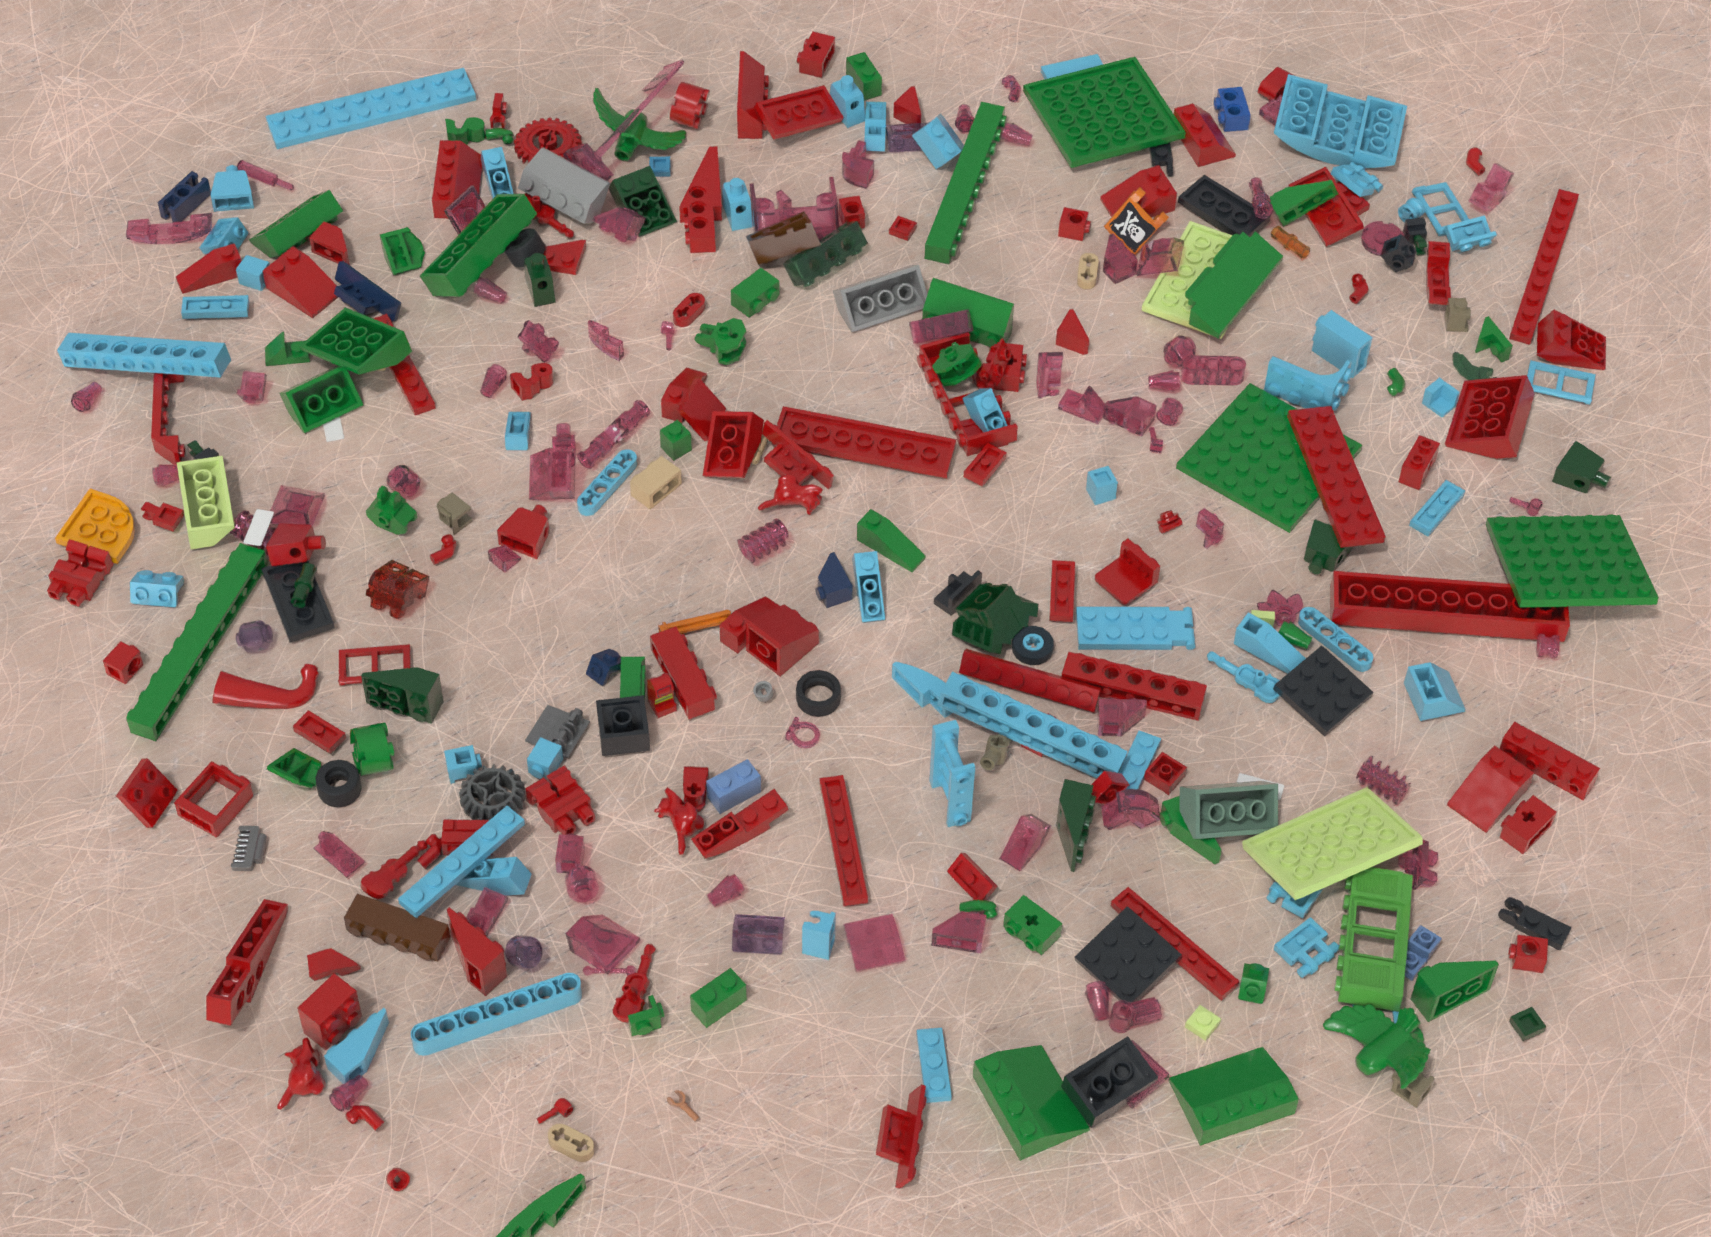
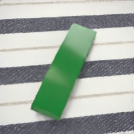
M580 1173L534 1200L515 1216L496 1237H534L544 1223L554 1228L586 1189L585 1176Z

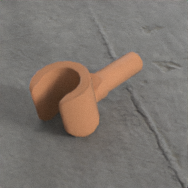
M674 1091L679 1096L678 1103H675L671 1097H667L669 1105L679 1106L694 1121L699 1118L685 1102V1094L682 1091Z

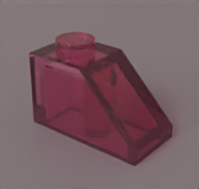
M1033 814L1021 816L999 859L1022 871L1042 846L1051 825Z
M974 911L959 912L933 928L931 946L981 954L986 915Z

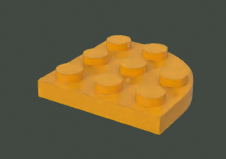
M90 488L61 528L55 540L57 544L65 547L68 540L71 539L87 544L88 547L93 546L109 551L112 562L118 564L133 541L135 525L129 508L121 500Z

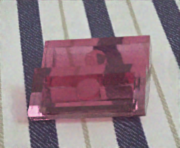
M893 914L843 924L855 972L905 961Z

